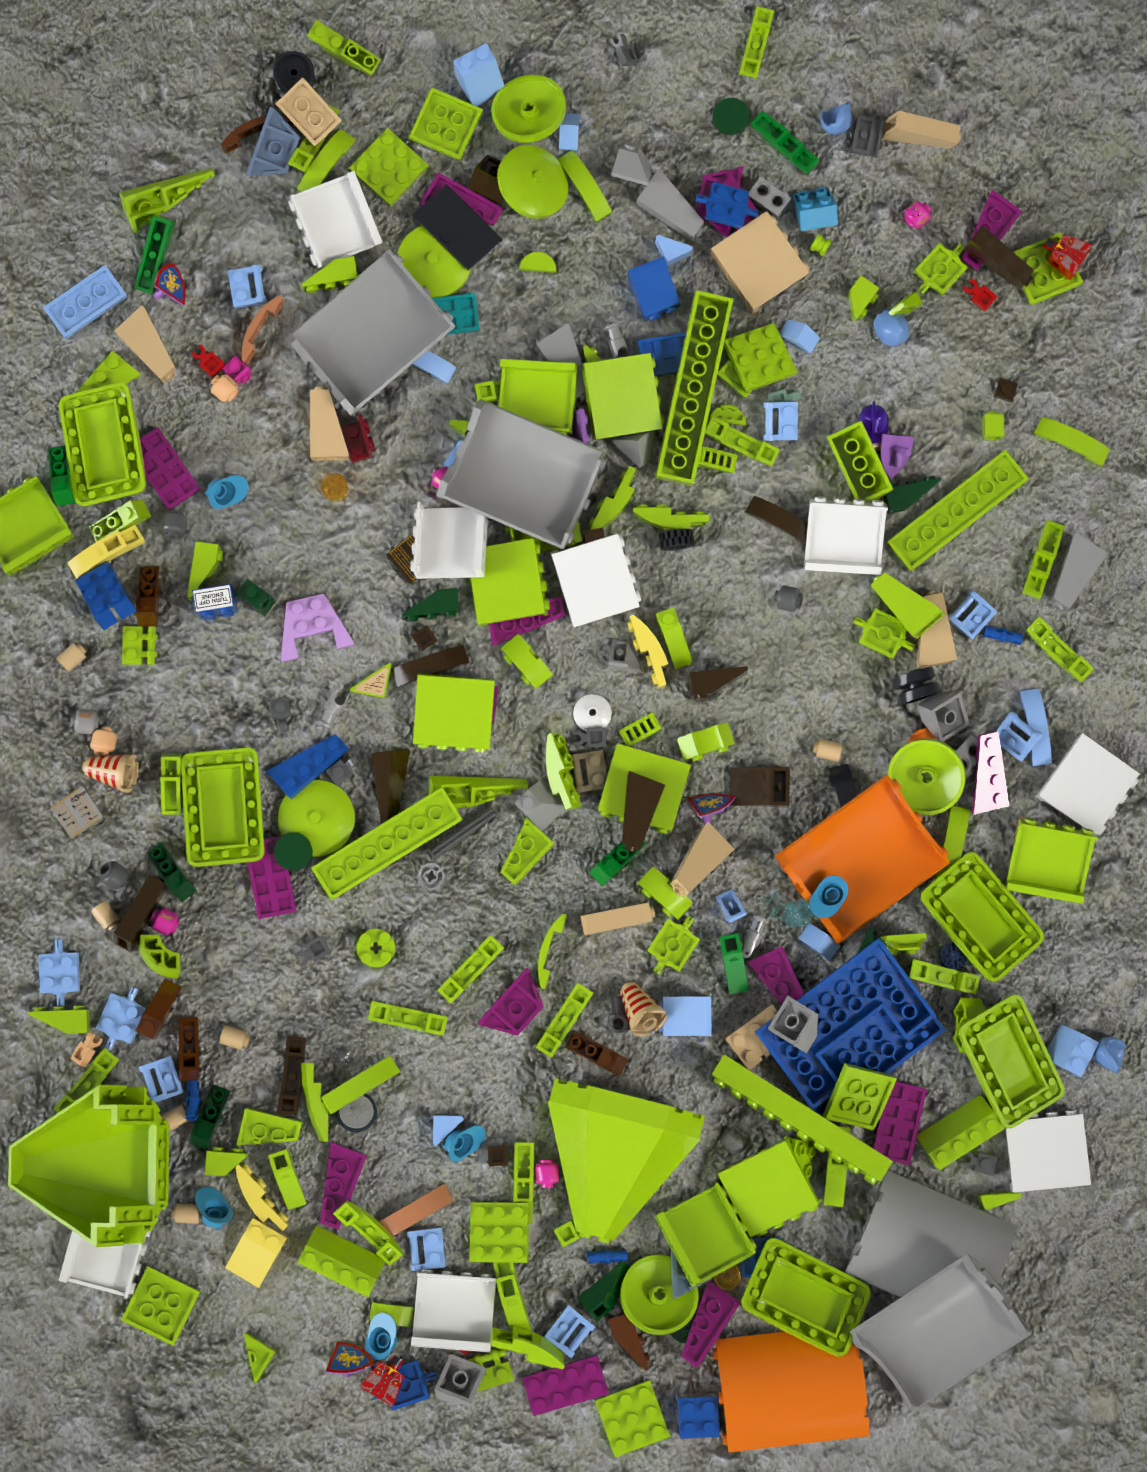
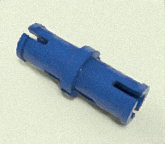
M985 625L982 635L986 638L999 640L1001 643L1010 642L1021 645L1023 633L1012 632L1003 627L1000 629Z
M196 1080L187 1082V1096L184 1102L186 1104L185 1119L188 1121L198 1119L200 1082Z
M627 1249L588 1251V1264L606 1263L607 1265L611 1262H622L623 1260L627 1262Z

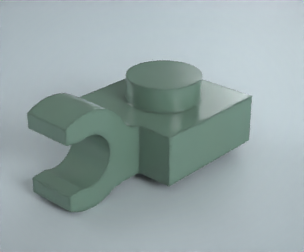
M786 389L767 393L769 402L794 401L802 398L799 390L788 394ZM773 408V412L778 411V408Z

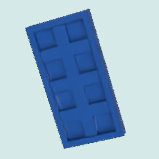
M686 332L637 341L639 354L651 353V357H654V376L677 373Z

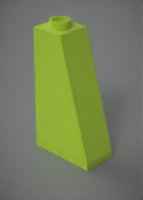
M887 573L876 576L871 584L876 593L916 639L946 615L942 609Z

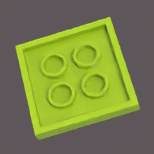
M431 87L409 135V140L461 161L481 118L483 109Z
M387 128L349 167V170L351 172L354 171L364 184L391 207L428 169L429 165Z
M1060 232L1049 238L1059 242L1062 234ZM1048 238L1014 251L1017 256L1034 269L1031 275L1033 280L1027 287L1025 285L1022 287L1030 306L1083 285V280L1078 270L1072 280H1069L1048 263L1052 252L1043 248Z
M775 323L724 341L726 352L746 393L798 373Z
M845 1063L823 1116L825 1119L875 1130L897 1078L894 1075Z
M471 1202L469 1262L529 1263L530 1203Z
M148 1265L121 1321L174 1346L201 1291Z
M650 1379L595 1399L615 1457L670 1437Z

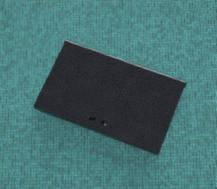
M447 184L412 215L467 271L503 241Z

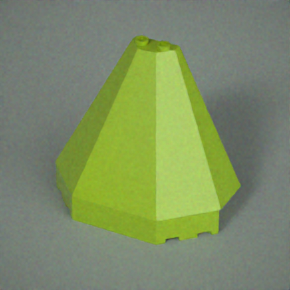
M555 1078L550 1100L547 1102L575 1230L580 1232L579 1236L590 1239L591 1235L599 1237L598 1241L608 1244L610 1240L614 1241L701 1140L700 1135L705 1116L649 1100Z
M98 1085L9 1146L8 1186L95 1247L124 1246V1244L143 1245L145 1235L148 1231H152L159 1220L157 1216L161 1210H165L168 1206L169 1123L160 1116V1109L155 1101L148 1097V1090L145 1086Z

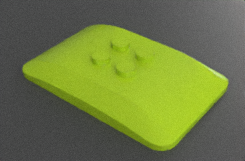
M118 382L62 397L59 402V411L75 502L85 507L143 492L146 487L145 469L129 386Z
M237 748L185 754L181 759L186 853L189 864L193 867H204L261 860L265 853L257 752L252 748Z
M969 852L961 857L921 893V901L931 915L988 981L997 982L1002 979L1044 940V933L1006 889L981 857L974 852Z
M1010 995L960 1026L959 1037L991 1107L1003 1127L1014 1128L1063 1097L1065 1092L1064 1085L1021 996Z
M772 1238L764 1244L741 1303L744 1310L825 1352L841 1357L849 1351L853 1338L850 1331L859 1326L871 1291L864 1282L779 1239Z

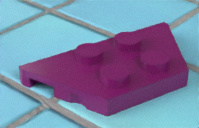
M740 166L729 171L723 170L716 174L703 175L700 195L708 196L713 182L723 184L731 174L740 185L744 167ZM698 202L696 207L697 214L723 236L729 237L731 226L706 220V204Z
M528 968L521 973L479 1020L478 1025L518 1036L544 1006Z

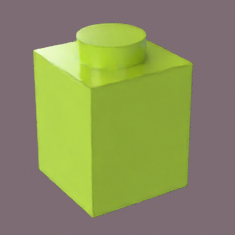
M990 411L984 414L981 418L982 441L1002 440L1004 437V414H998L997 411Z

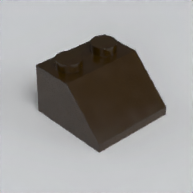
M487 154L474 168L468 188L477 194L489 198L492 202L502 204L505 199L501 194L497 179L501 161Z

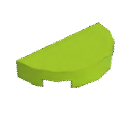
M532 252L526 255L519 267V270L557 273L554 260L543 252Z
M730 404L721 405L711 413L708 421L710 422L711 417L714 416L729 425L746 426V417L742 411Z

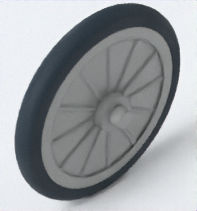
M364 1094L362 1097L336 1111V1118L339 1124L350 1132L367 1130L373 1125L377 1116L376 1104L368 1094Z

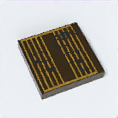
M413 533L386 554L410 585L417 580L410 568L411 560H414L412 543H415V537H413Z

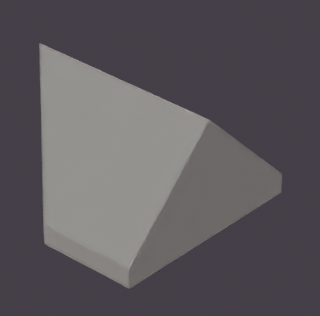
M655 430L621 435L613 443L641 468L651 459Z
M612 639L608 668L645 673L631 646V641Z

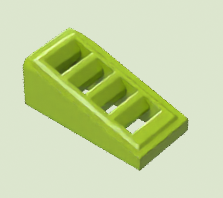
M915 291L895 305L889 311V314L893 316L910 313L921 306L923 302Z
M702 446L698 467L734 474L738 455ZM705 454H709L708 462H704ZM713 455L717 456L715 464H712ZM720 456L724 457L722 466L719 465ZM728 458H731L730 468L726 467Z
M652 712L619 730V733L626 746L630 747L659 732L662 728ZM649 719L654 727L652 730L647 723ZM641 723L644 724V726H645V728H646V730H647V733H645V734H644V732H643L641 726L639 725V724H641ZM634 727L637 728L638 732L641 735L640 737H637V735L635 734L633 730ZM626 731H630L634 739L633 741H630Z
M1020 1192L978 1194L980 1204L984 1210L995 1208L1022 1197Z

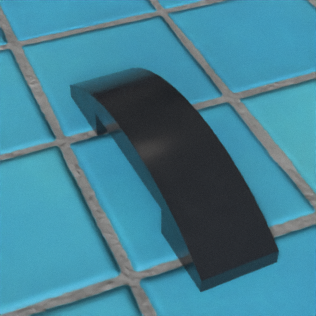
M848 764L829 768L832 784L841 808L858 796Z

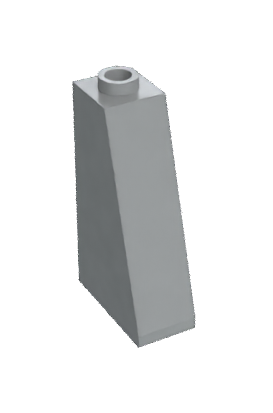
M658 169L649 181L648 186L644 188L638 197L637 205L693 242L695 237L699 238L703 233L704 221L664 173Z
M567 323L538 342L536 349L547 362L577 364L578 377L575 403L578 401L581 403L586 400L580 365L582 362L570 325Z
M1078 532L1070 538L1050 599L1054 603L1053 607L1059 611L1064 610L1066 612L1070 609L1108 554Z

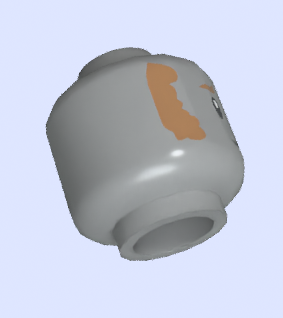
M80 708L77 710L76 715L72 714L71 726H74L76 733L92 735L95 730H98L99 716H97L96 711Z

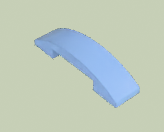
M426 351L411 364L446 384L449 383L456 370L454 365L430 351Z
M1038 688L1020 691L1026 724L1043 734L1040 741L1030 751L1032 767L1052 764L1048 724L1040 690Z

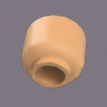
M224 374L221 377L217 375L211 381L213 385L211 393L221 402H231L239 393L238 383L228 374Z
M101 727V729L95 730L90 745L94 754L109 756V754L113 753L116 747L117 735L109 727Z

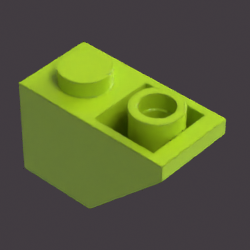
M862 275L848 294L852 321L855 323L859 318L861 320L868 312L867 306L870 303L873 305L879 297L877 294L879 287Z
M212 1147V1150H208L206 1153L205 1175H227L248 1157V1153L243 1152V1149L240 1148L224 1151V1147Z

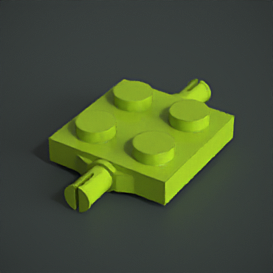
M939 243L914 270V273L924 282L917 289V292L923 295L930 287L943 296L968 268L958 257L965 250V247L959 243L951 251Z
M876 608L867 621L856 616L853 624L863 628L859 644L892 660L901 646L910 651L915 646V644L905 640L907 629L899 619Z
M687 916L682 925L676 924L670 919L666 920L647 950L659 961L652 970L653 972L657 971L656 974L660 975L665 966L672 967L678 972L681 971L700 941L689 930L694 921L693 918Z

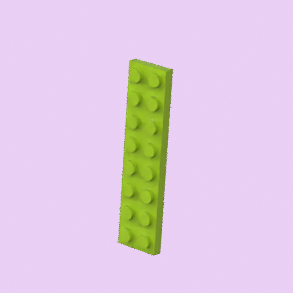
M1005 449L887 541V544L909 572H911L1027 482L1029 478Z
M442 786L317 863L311 869L332 901L462 821L463 818Z

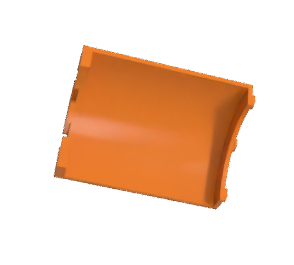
M885 775L775 855L781 868L788 874L791 879L790 881L808 906L812 894L824 878L836 875L846 881L848 895L839 910L831 917H818L823 923V927L837 944L950 864L947 855H949L948 851L943 845L939 846L922 825L921 821L923 819L917 811H912L900 792L901 785L896 779L892 780L888 775Z
M787 1332L716 1339V1348H712L713 1359L718 1361L721 1392H718L719 1405L723 1404L725 1432L722 1433L723 1445L728 1447V1453L869 1436V1417L866 1415L868 1404L863 1362L860 1359L859 1348L853 1342L847 1354L837 1357Z

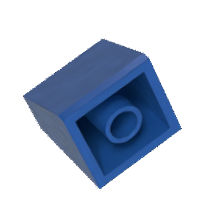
M664 256L628 270L627 281L644 321L649 320L652 322L659 319L662 314L667 313L669 315L678 310L680 301Z

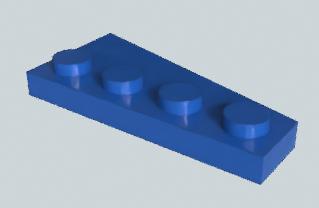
M334 734L272 767L266 773L292 799L346 753L349 748Z

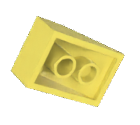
M255 1216L225 1268L259 1288L289 1236L270 1224L263 1223Z

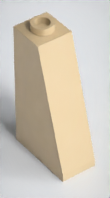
M897 111L885 120L881 139L951 149L960 142L961 132L960 125Z
M141 305L114 331L164 384L175 377L177 369L146 309Z
M315 387L314 390H310V458L312 461L350 460L330 391L325 387Z
M927 592L923 598L942 609L946 615L918 638L917 669L951 663L957 660L943 592Z
M709 822L698 831L670 883L674 892L683 898L735 850Z
M648 902L580 916L584 936L653 922L652 918L655 917L653 906H649Z

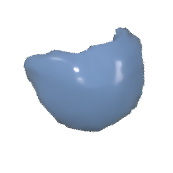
M850 102L842 104L837 108L829 109L827 112H821V124L828 134L840 135L849 129L852 121Z
M885 309L873 321L875 334L887 346L897 347L908 340L909 325L902 314L892 316L889 314L891 309Z
M1111 1036L1103 1037L1098 1041L1099 1044L1094 1052L1096 1062L1118 1075L1122 1058L1124 1057V1049L1127 1045L1118 1038Z

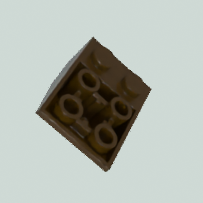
M731 767L730 795L735 796V799L730 806L788 807L790 767Z

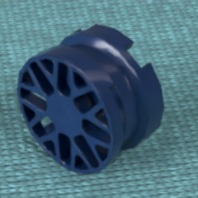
M954 942L945 944L939 951L940 962L949 969L961 968L968 959Z

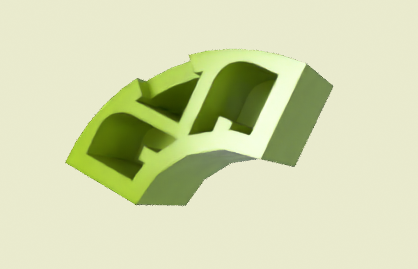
M519 634L501 648L505 653L503 658L509 665L514 664L522 674L520 678L527 686L531 684L537 689L553 675L541 658L534 653L529 644Z
M728 722L693 732L677 739L684 761L692 759V762L701 760L703 755L715 751L718 754L729 750V746L735 744Z
M652 866L638 882L643 888L641 892L648 899L653 897L663 907L661 910L669 918L672 915L678 920L693 902L687 896L683 898L681 895L676 894L670 885L669 879Z
M140 935L138 940L139 952L149 968L162 976L178 979L180 974V953L167 949L161 942L160 935Z
M960 998L953 1011L956 1018V1031L953 1040L960 1053L966 1052L959 1037V1028L963 1023L986 1010L981 998Z

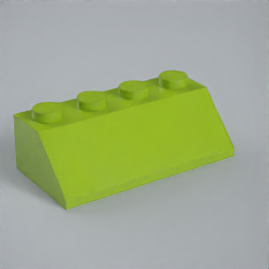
M862 421L827 437L855 499L865 500L864 502L872 503V500H878L893 490Z
M980 1094L918 1133L916 1138L935 1169L941 1170L1005 1128Z
M316 1225L297 1262L366 1297H369L385 1264L376 1253Z

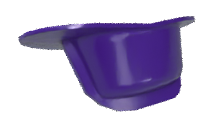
M873 401L871 405L863 408L859 414L858 422L862 421L872 444L881 442L882 434H888L889 418L885 409L880 405H876V402Z

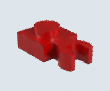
M971 278L969 283L972 284L973 288L969 289L967 286H964L963 291L966 294H972L971 301L985 312L998 296L984 284L979 288L976 280Z
M199 344L198 347L202 350V353L196 355L192 351L191 354L196 360H201L198 365L213 379L222 370L225 363L212 351L207 355L204 346Z

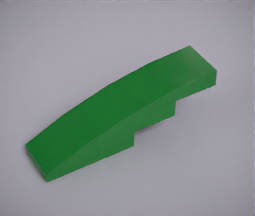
M764 111L750 123V126L765 141L806 175L820 163L818 157L808 151L802 142L790 134V130Z

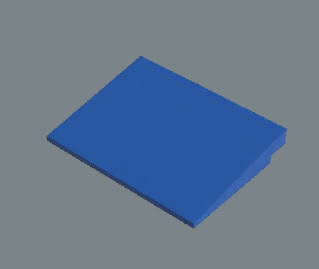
M877 938L796 1000L818 1014L817 1037L807 1053L768 1030L774 1017L754 1032L809 1108L824 1117V1110L845 1063L889 1074L946 1030L880 938Z

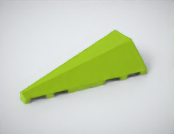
M209 168L119 192L124 212L133 232L138 233L141 227L151 223L153 215L165 213L186 198L189 192L201 187V184L210 177L213 178L215 176L214 171Z
M430 776L429 794L443 786L456 809L465 806L470 808L495 800L496 796L502 794L510 795L512 791L520 788L526 790L528 789L527 779Z

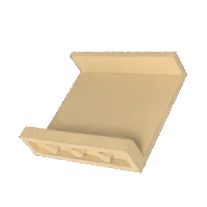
M767 211L710 250V255L751 314L758 311L760 306L800 279H806L810 273L807 263L804 260L801 261L798 257L799 253L796 247L789 244L786 233L783 230L780 231L776 225L775 217L772 214L769 215Z

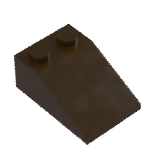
M748 666L690 672L688 676L690 700L695 699V702L707 701L706 699L743 677L748 671Z

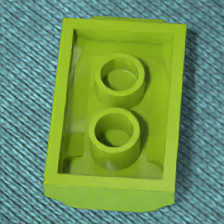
M926 933L882 936L880 939L892 955H898L897 951H905V955L917 954V950H920L921 945L926 939Z

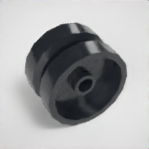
M288 51L280 55L275 61L273 67L275 85L283 95L302 78L314 87V66L310 58L304 53Z
M932 666L909 671L892 680L895 689L902 690L908 688V690L898 695L900 705L920 701L941 692L937 682L925 684V682L935 677Z

